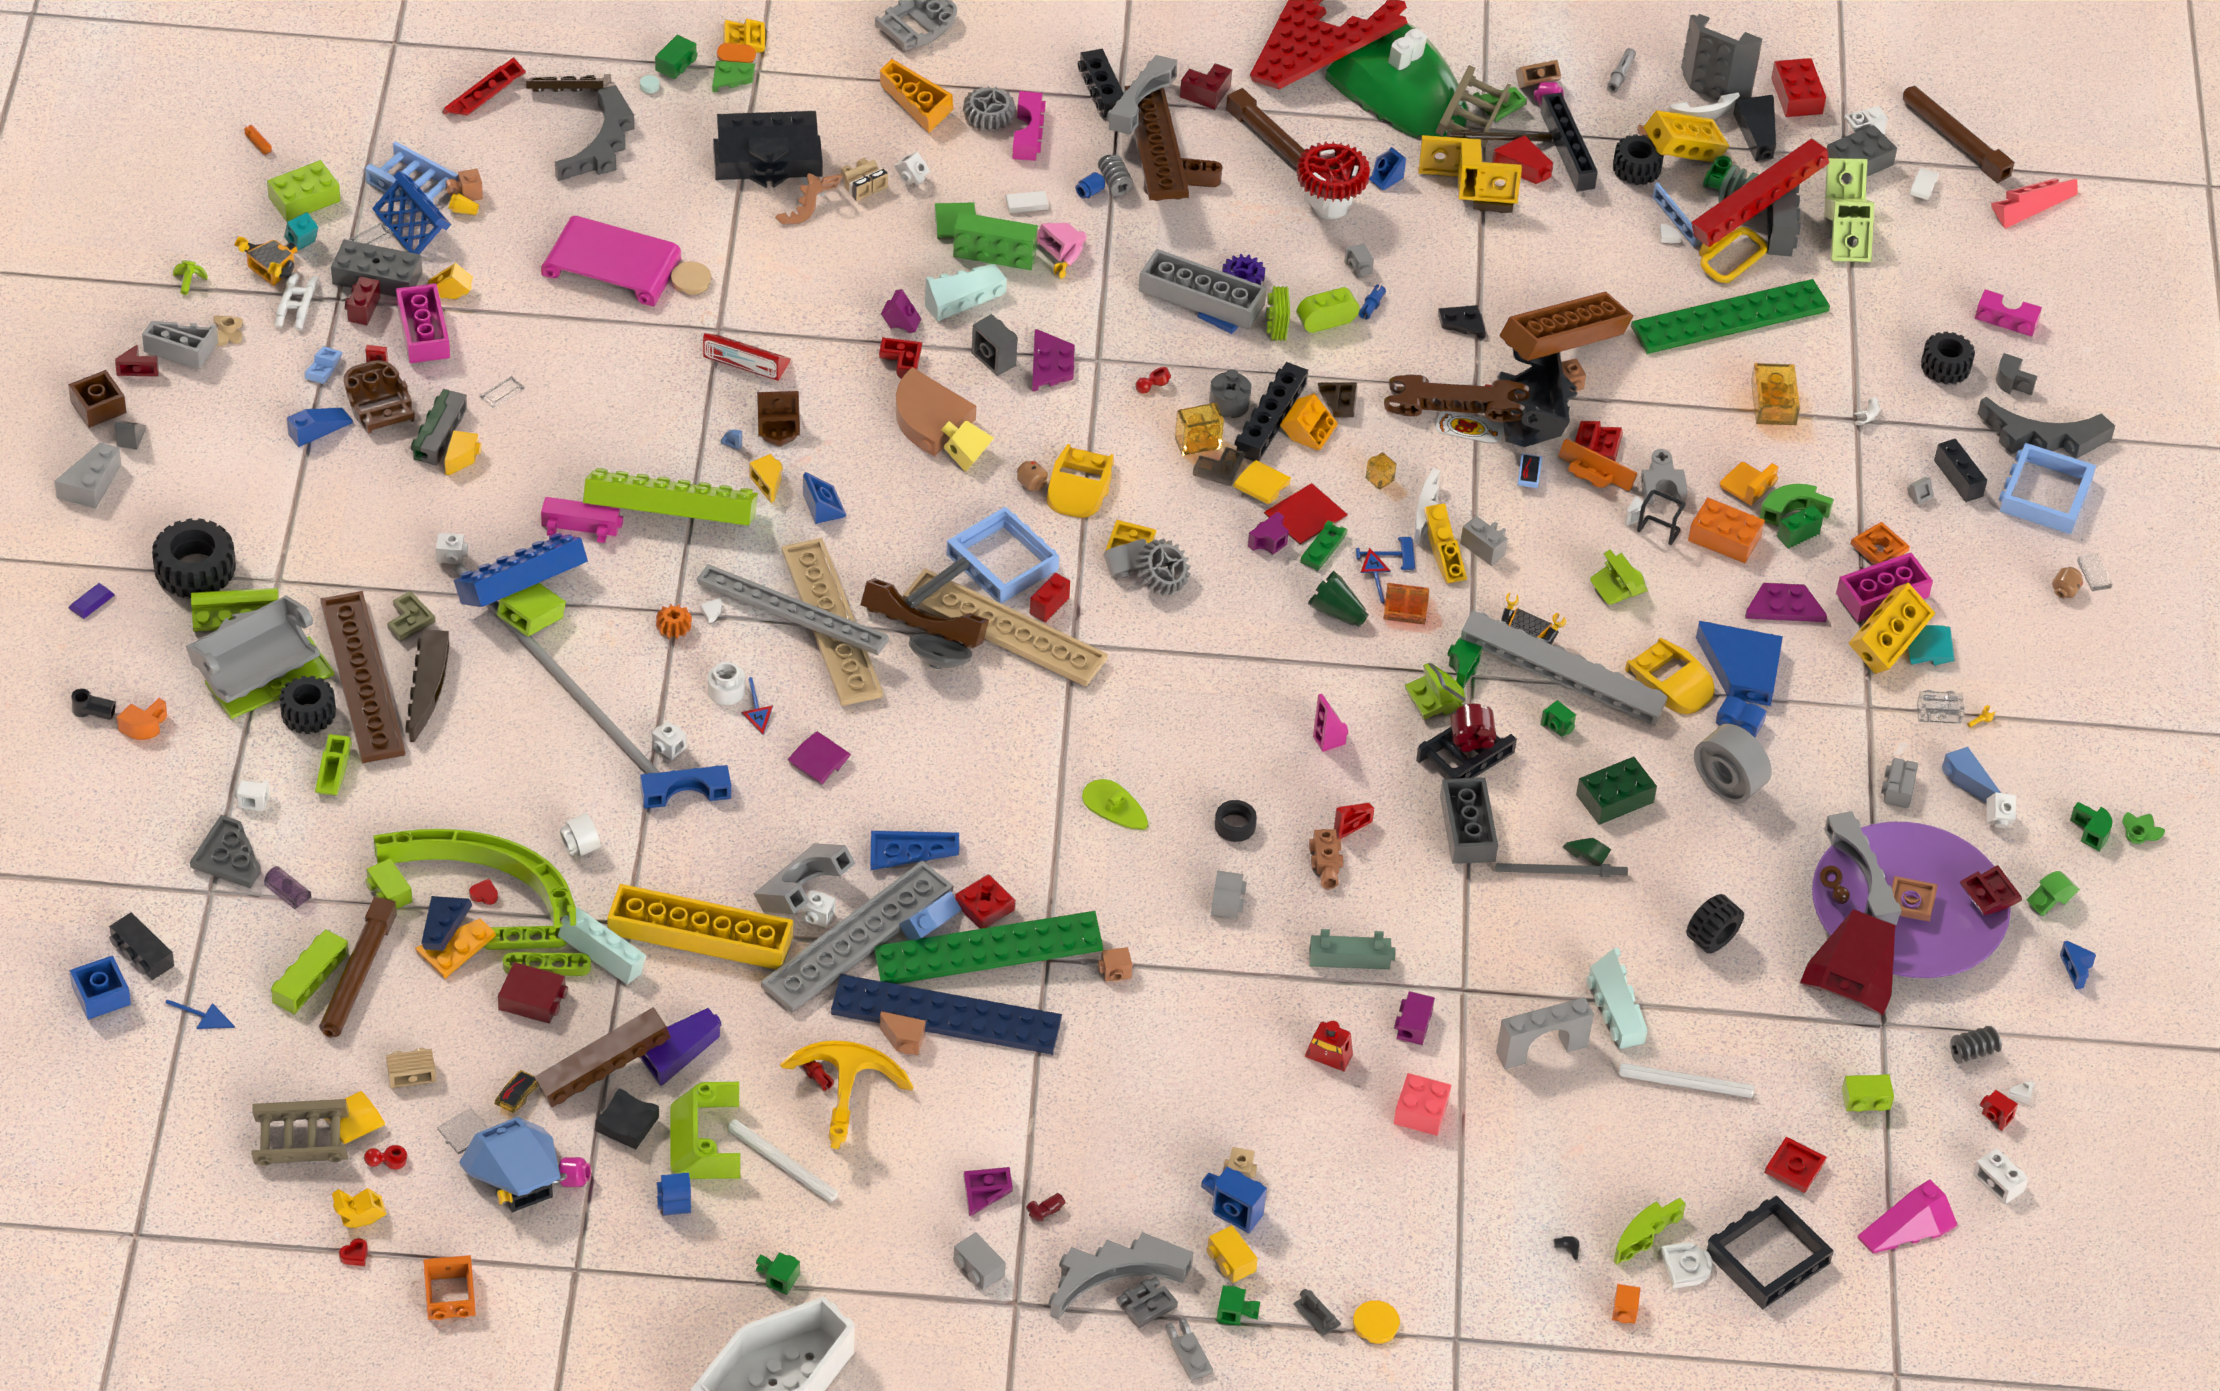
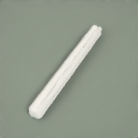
M1625 1063L1620 1065L1619 1076L1746 1098H1752L1754 1093L1753 1085Z
M733 1119L728 1124L729 1132L829 1203L836 1200L838 1192L741 1122Z

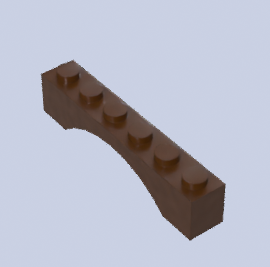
M876 578L866 581L860 604L867 607L869 612L886 614L888 619L905 621L907 626L924 628V631L929 634L937 633L943 635L944 639L962 642V645L967 648H975L983 644L989 619L972 613L953 618H939L927 615L916 608H910L893 584Z

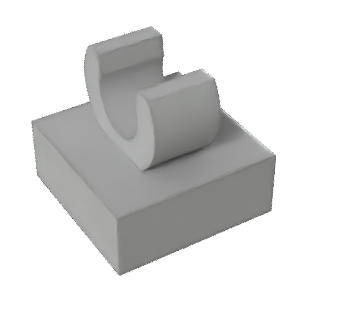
M1923 477L1907 487L1908 495L1912 496L1914 504L1919 505L1934 497L1931 479L1928 477Z

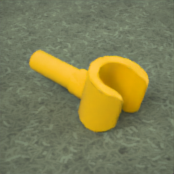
M1984 706L1981 715L1967 723L1968 727L1970 728L1982 721L1991 722L1996 711L1989 713L1991 706Z

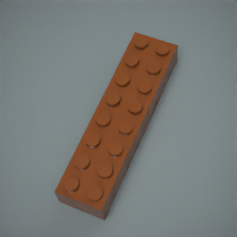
M1605 291L1510 316L1499 336L1509 347L1517 351L1521 358L1529 361L1624 335L1634 315Z

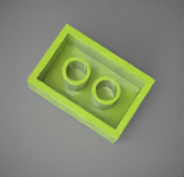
M321 160L267 180L268 198L286 222L306 212L309 214L341 201L339 183Z

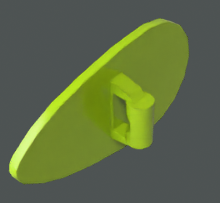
M1099 779L1088 783L1083 789L1082 800L1084 805L1098 816L1131 829L1143 830L1148 827L1147 816L1143 808L1118 783L1112 780Z

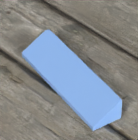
M1658 182L1655 183L1654 200L1693 247L1702 245L1703 243L1694 237L1692 224L1662 186Z

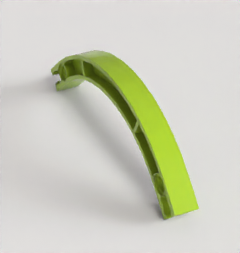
M417 829L373 835L374 854L377 858V864L391 858L393 863L418 860H455L492 867L508 873L530 886L545 903L554 928L563 926L562 921H560V917L563 916L569 917L570 926L576 925V906L566 880L548 860L523 845L490 834L458 829Z

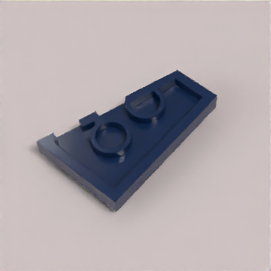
M431 896L421 942L425 950L444 951L472 907L470 899Z

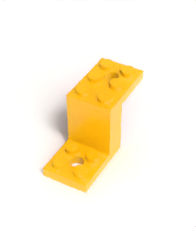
M1422 135L1418 174L1457 176L1458 199L1518 204L1522 165L1482 162L1481 139ZM1437 153L1445 155L1443 159H1436L1434 156ZM1504 180L1505 184L1503 186H1497L1495 185V181Z

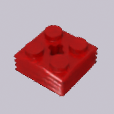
M990 874L985 875L955 894V899L961 907V911L980 929L994 924L1015 911L1016 900Z

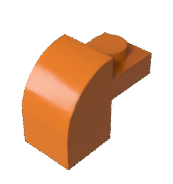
M158 698L145 711L130 704L117 716L118 730L136 740H147L160 734L159 723H162L167 717L166 701Z

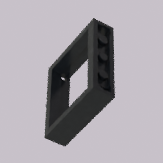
M1777 1195L1770 1200H1764L1757 1209L1748 1211L1736 1223L1731 1222L1721 1233L1713 1234L1708 1240L1706 1250L1710 1254L1712 1261L1762 1310L1831 1263L1834 1252ZM1774 1214L1814 1254L1764 1287L1724 1246Z

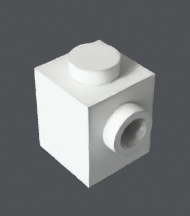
M1994 793L1987 798V824H1994L1997 828H2005L2016 820V795Z

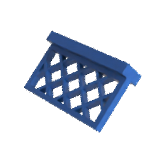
M398 170L393 176L396 181L372 209L410 253L421 254L442 228L447 230L452 224L413 179ZM400 187L401 197L395 198V192ZM411 200V209L405 210V202ZM394 202H400L399 211H393ZM386 203H389L388 212L382 213L380 209ZM422 212L421 221L415 222L416 213ZM404 214H410V223H404ZM399 215L398 224L392 225L393 216ZM432 224L434 228L428 234H425L426 225ZM421 225L420 235H414L415 226ZM409 227L408 236L403 237V228ZM419 239V245L414 250L413 240Z

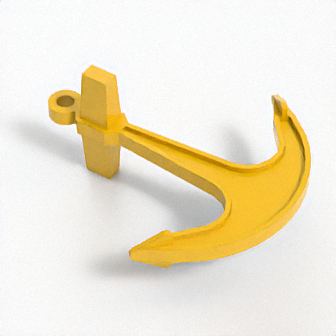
M834 1040L813 1043L797 1051L795 1050L780 1063L781 1068L793 1070L796 1066L814 1060H824L832 1063L837 1068V1106L832 1110L828 1134L831 1141L830 1148L839 1149L840 1144L847 1139L851 1111L848 1109L849 1098L855 1076L859 1071L863 1069H876L897 1083L898 1088L909 1091L914 1089L905 1070L901 1069L894 1060L874 1048L855 1042Z

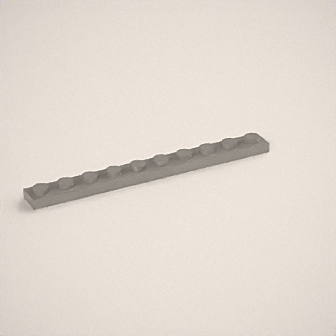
M707 564L697 578V582L701 586L875 655H879L889 641L887 634Z

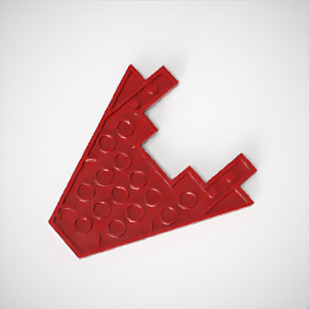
M1288 0L1250 73L1251 80L1280 90L1408 23L1406 17L1400 15L1407 8L1405 1L1387 0L1367 20L1351 16L1339 27L1319 21L1327 14L1325 7L1319 5L1323 0Z

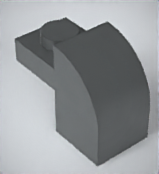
M2003 353L1996 375L1997 385L2008 394L2014 389L2032 395L2038 376L2021 371L2023 359Z

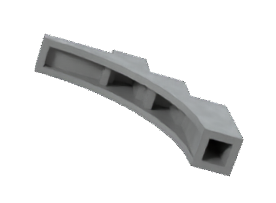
M1143 1232L1138 1240H1133L1130 1248L1106 1240L1103 1247L1097 1249L1095 1256L1071 1247L1068 1254H1064L1059 1263V1267L1062 1268L1061 1279L1058 1284V1292H1053L1048 1305L1051 1306L1050 1316L1059 1320L1067 1307L1081 1294L1096 1285L1112 1279L1127 1276H1154L1183 1283L1192 1267L1194 1252Z

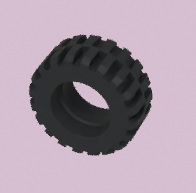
M189 518L184 522L177 521L173 526H167L164 532H160L152 546L156 579L164 589L166 588V591L171 594L176 593L178 597L184 598L189 596L191 599V593L220 591V588L223 589L229 584L228 581L232 580L236 570L234 542L231 535L222 526H217V523L210 520L206 522L205 519L198 518V520ZM191 554L209 556L207 559L196 563L180 561L181 558Z

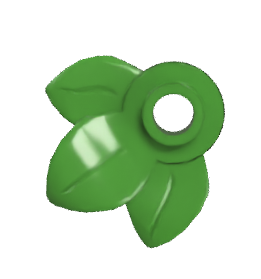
M2127 812L2122 819V823L2126 828V838L2135 844H2141L2146 840H2159L2165 833V829L2154 827L2152 814L2136 818L2133 814Z

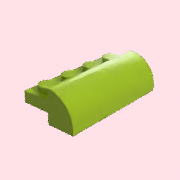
M265 588L191 593L193 632L216 631L225 618L234 620L233 614L256 611L278 600L279 589Z

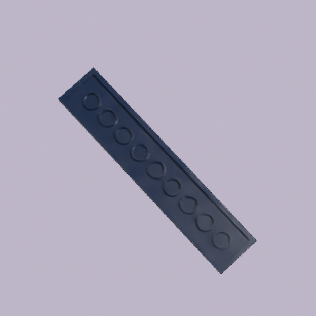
M843 974L840 975L831 1007V1015L880 1023L882 1011L926 1021L925 1032L1051 1055L1054 1054L1062 1021V1014Z

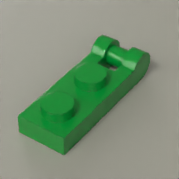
M1328 520L1323 530L1301 556L1300 563L1319 571L1347 534V529L1342 526L1339 528L1335 526V523Z

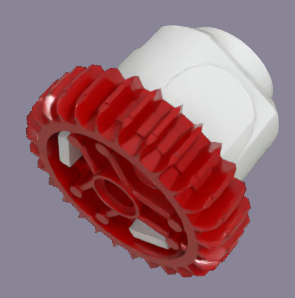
M1325 141L1323 145L1318 142L1317 147L1311 145L1310 149L1307 148L1304 153H1301L1297 164V179L1300 182V187H1304V201L1312 206L1313 211L1318 216L1325 219H1336L1346 215L1353 199L1356 198L1357 194L1360 195L1362 190L1366 189L1370 176L1369 161H1367L1365 155L1362 156V151L1356 152V147L1351 149L1349 144L1344 146L1342 142L1335 144L1333 141L1332 144H1328Z

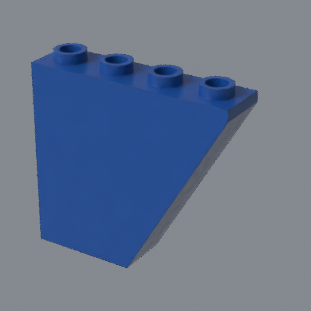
M1699 621L1696 639L1726 695L1737 697L1745 702L1771 706L1783 636Z

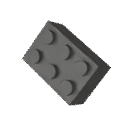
M1871 125L1828 144L1827 151L1829 158L1867 159L1868 177L1894 165L1897 147L1875 125ZM1844 173L1841 179L1848 184L1851 181V175Z

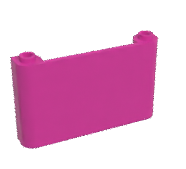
M571 216L543 262L541 275L549 278H558L562 269L633 289L640 303L655 307L671 278L672 270L681 261V249L677 244L584 217Z

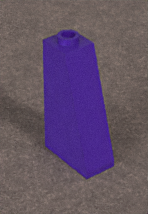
M709 1007L668 1026L667 1029L671 1038L639 1058L657 1083L662 1086L720 1037L721 1020L717 1014L712 1013Z

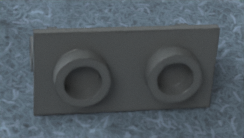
M1303 1289L1300 1292L1301 1299L1293 1303L1322 1336L1341 1325L1336 1316L1325 1307L1311 1290Z

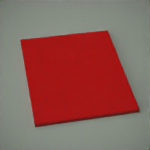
M1312 483L1264 511L1268 518L1277 512L1284 516L1283 526L1289 530L1288 535L1299 545L1320 533L1328 520L1336 523L1348 516L1343 509Z

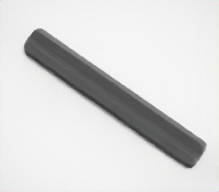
M961 557L909 595L905 603L910 608L917 606L965 571L970 565L969 560L966 557Z

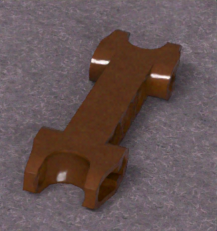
M1400 375L1390 378V390L1398 395L1386 397L1384 399L1385 410L1391 413L1412 417L1419 416L1422 410L1480 413L1485 414L1488 420L1494 422L1522 420L1521 412L1525 407L1515 402L1529 399L1530 388L1525 384L1510 380H1496L1492 383V386L1429 383V380L1423 375ZM1399 382L1404 386H1396L1394 383ZM1522 390L1525 394L1514 393V391ZM1393 402L1398 403L1400 405L1395 407L1390 405L1389 403ZM1510 410H1517L1520 414H1513Z

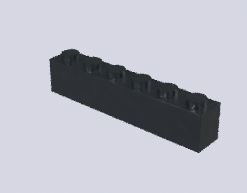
M1562 93L1543 95L1540 113L1549 133L1553 136L1555 146L1576 192L1595 189L1598 171Z

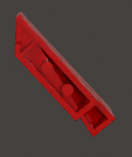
M513 57L445 106L442 113L468 116L510 85L514 79L524 75L526 71Z

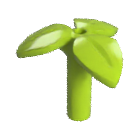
M182 260L173 270V276L184 274L180 291L183 295H188L194 273L205 280L208 279L207 272L201 266L196 265V262Z

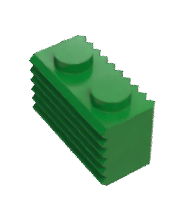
M1812 505L1780 520L1776 536L1790 549V547L1797 546L1800 542L1807 541L1810 537L1813 538L1817 534L1820 535L1824 516Z

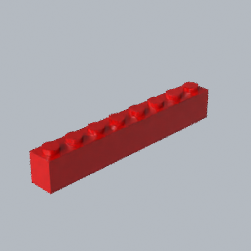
M1812 138L1692 221L1694 237L1708 247L1720 241L1723 237L1828 165L1827 148Z

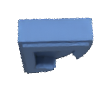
M736 429L727 431L721 439V444L739 450L742 446V431Z

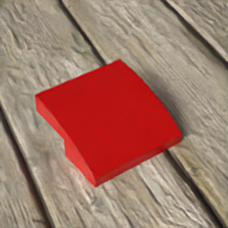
M1580 421L1575 443L1616 461L1623 430L1622 427H1602L1601 421Z

